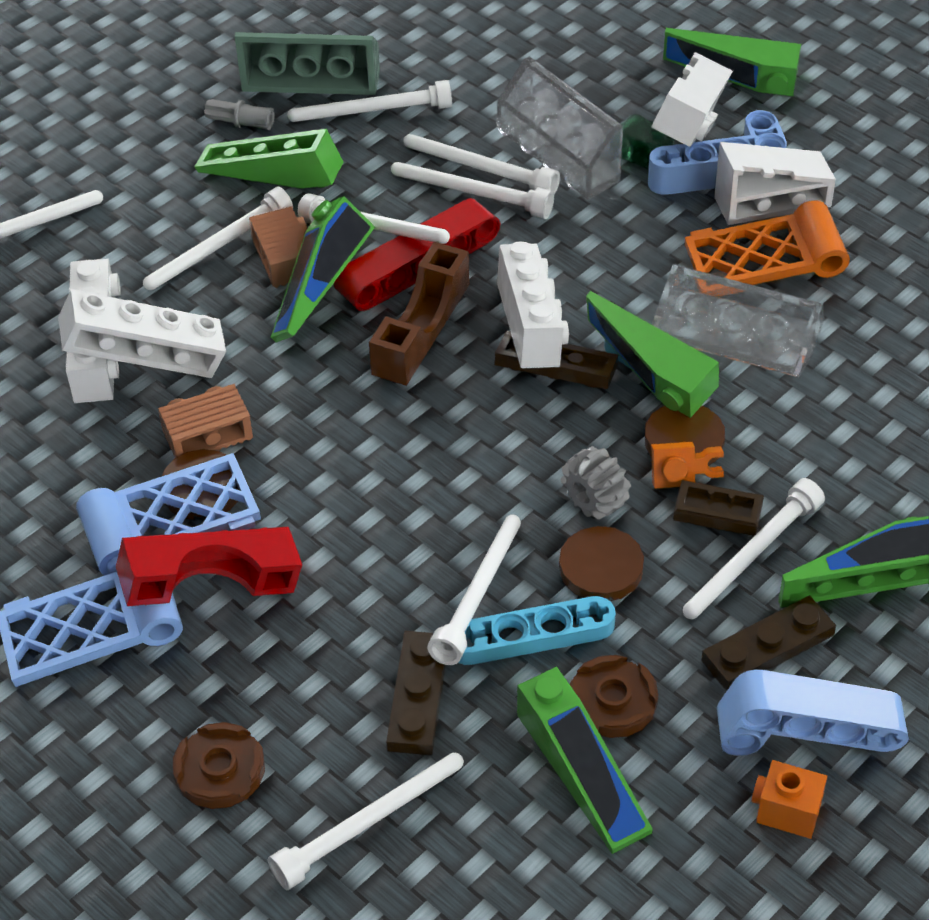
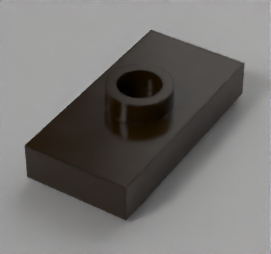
M682 480L674 509L673 521L755 536L761 516L764 495Z

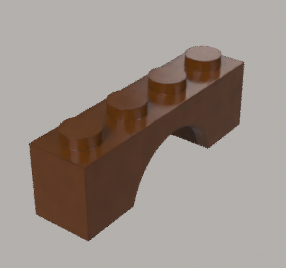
M433 242L418 266L415 287L404 313L398 320L385 316L369 341L371 375L405 386L408 385L470 285L468 251Z

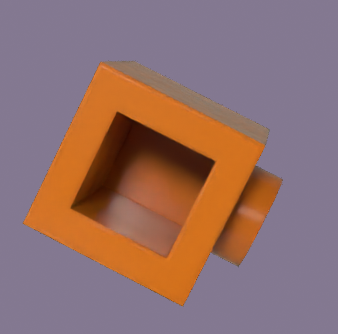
M772 760L767 777L758 775L751 802L759 804L756 823L812 839L828 776Z

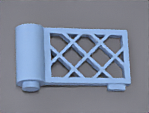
M234 453L116 492L108 488L92 489L83 494L76 503V509L97 566L104 576L117 571L116 563L122 538L143 536L150 525L167 530L164 535L222 530H246L256 527L255 521L261 520L260 511ZM228 469L232 473V477L226 486L209 481L213 474ZM183 484L194 487L187 499L170 494L174 487ZM203 490L220 495L213 508L196 503ZM144 497L154 500L146 513L133 509L129 505V502ZM229 499L245 503L247 507L246 510L234 514L222 511ZM163 504L180 508L173 521L156 516ZM189 512L206 517L203 524L195 527H189L182 523Z
M117 571L32 601L27 596L4 604L5 610L0 611V632L11 680L15 687L141 643L149 646L165 645L177 639L183 631L173 592L170 603L127 606ZM116 587L117 595L108 607L93 602L100 592ZM68 603L77 606L67 621L52 617L60 606ZM87 610L102 615L92 631L77 626ZM25 618L35 620L25 636L11 631L10 623ZM112 620L127 625V633L113 638L102 635ZM45 625L60 630L50 645L35 640ZM71 634L86 639L78 650L70 653L60 650ZM28 649L43 654L37 664L20 670L19 662Z

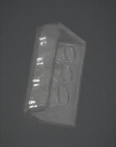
M530 56L525 58L497 101V129L504 136L509 137L518 144L525 153L530 154L542 163L544 167L559 171L560 178L571 189L576 190L587 200L620 182L623 126Z
M673 264L651 325L696 350L800 378L813 355L824 322L823 303Z

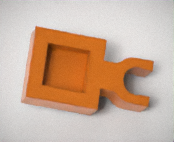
M693 442L651 444L652 483L655 489L680 487L682 480L695 482V474H705L710 478L724 477V471L721 466H708L710 459L724 457V451L721 446L708 447L700 453H695Z

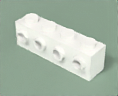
M515 242L513 244L500 245L497 285L520 367H560L562 345L568 344L569 329L567 321L561 320L560 299H555V285L553 278H548L547 259L541 258L537 244Z
M109 258L73 261L70 263L69 292L72 289L112 298L120 296L118 273L112 274ZM67 352L66 373L74 403L113 400L114 378H119L118 361Z
M71 289L58 316L62 351L207 378L213 377L226 353L220 319L206 315H197L171 308H162L137 303L132 300H122Z

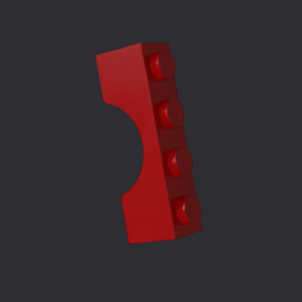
M265 527L260 529L125 537L121 541L116 570L126 605L139 606L170 603L175 587L184 579L197 574L226 576L244 586L252 596L294 593L303 564L289 527Z

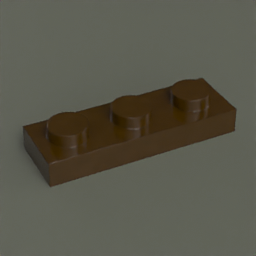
M506 331L495 351L494 365L510 368L514 371H524L547 376L551 379H561L584 384L588 387L608 390L618 366L619 354L572 344H563L560 367L521 368L511 331Z
M809 595L702 650L701 661L727 691L740 674L750 670L768 671L834 636L836 624Z
M404 631L386 741L387 752L433 755L445 664L433 659L427 649L434 633Z

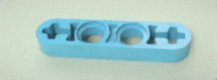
M591 596L471 619L465 634L466 639H470L474 646L466 648L458 663L475 665L605 639L613 633L615 628V607L606 598ZM597 614V617L602 621L595 622L589 615ZM573 617H576V625L579 624V627H573ZM549 620H558L565 625V628L558 633H550L542 628V624ZM515 628L520 630L523 636L516 641H506L499 634L504 629ZM492 633V644H488V636L486 634Z

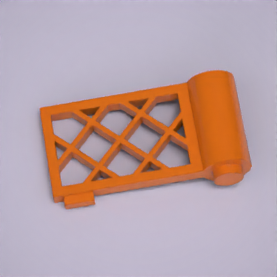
M818 200L807 201L801 204L790 215L715 231L712 230V227L692 231L690 236L685 237V246L703 295L815 272L823 278L834 277L845 271L850 262L849 254L827 205ZM788 229L789 232L784 241L770 236L771 232ZM740 238L753 240L748 248L734 244V241ZM762 244L777 249L771 257L756 252ZM708 245L718 248L712 256L697 251L698 247ZM726 252L740 257L735 265L720 259ZM785 253L799 257L801 261L788 264L780 261ZM749 260L764 266L761 270L753 272L743 268ZM713 268L727 273L724 278L711 281L707 277Z

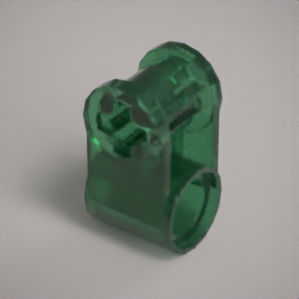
M633 114L608 135L607 144L610 151L616 157L649 170L651 151L657 147L673 145L675 139L652 128L653 121L645 119L641 115Z

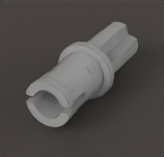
M211 99L207 100L205 104L204 114L206 118L232 122L238 128L244 125L271 130L274 123L273 108L252 106L246 104L243 100L232 103Z

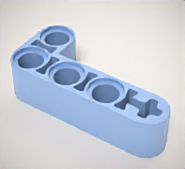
M756 110L746 116L743 136L694 142L691 147L685 144L661 146L652 150L649 156L648 187L654 193L661 195L714 189L716 186L720 142L787 148V141L775 115L768 111Z
M750 670L740 674L734 680L717 705L721 747L724 752L734 756L750 755L757 752L771 735L880 752L894 751L902 748L909 740L901 697L897 693L887 690L767 670Z

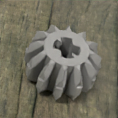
M591 446L587 449H582L562 467L564 476L561 478V482L568 490L566 495L572 498L575 508H582L584 515L587 517L593 515V517L599 520L605 516L607 517L621 508L624 502L630 498L628 490L631 484L624 477L626 470L620 468L617 464V457L611 458L605 448L598 450Z

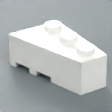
M695 52L689 65L687 64L683 70V77H678L667 94L651 127L691 147L696 139L702 142L718 116L717 113L713 112V109L733 71Z
M720 142L714 197L727 224L734 225L793 214L801 204L807 201L818 200L824 202L827 207H831L836 179L820 151Z

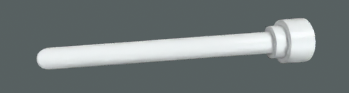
M449 80L435 81V85L428 86V90L292 108L288 111L287 117L291 122H299L431 103V107L438 106V109L452 107Z
M408 134L403 139L404 145L408 148L528 184L532 190H536L539 187L552 190L555 194L559 186L560 173L554 169L542 167L532 171L413 134Z
M395 162L391 166V172L395 176L524 206L531 216L543 219L549 217L554 204V192L548 189L538 187L536 190L531 189L529 192H524L401 162Z
M275 187L267 192L259 207L145 277L143 280L144 288L147 290L156 289L250 230L249 217L290 206L293 208L289 195L281 187Z
M94 190L0 223V239L100 204L103 201V194L98 190Z
M305 194L298 205V216L303 217L306 223L311 224L314 221L312 213L325 201V198L319 195ZM361 212L375 226L374 230L446 244L450 239V234L445 229Z
M801 478L788 491L787 504L684 605L683 615L687 619L697 618L798 516L813 514L825 501L821 488L810 479Z
M509 515L505 518L450 623L437 628L431 637L427 649L431 657L437 662L445 665L457 664L467 648L465 630L520 528L521 521L518 516Z
M458 753L447 755L299 849L297 846L288 849L284 847L269 856L268 864L276 880L285 890H290L304 881L305 874L310 871L312 863L460 770L464 763L463 757Z

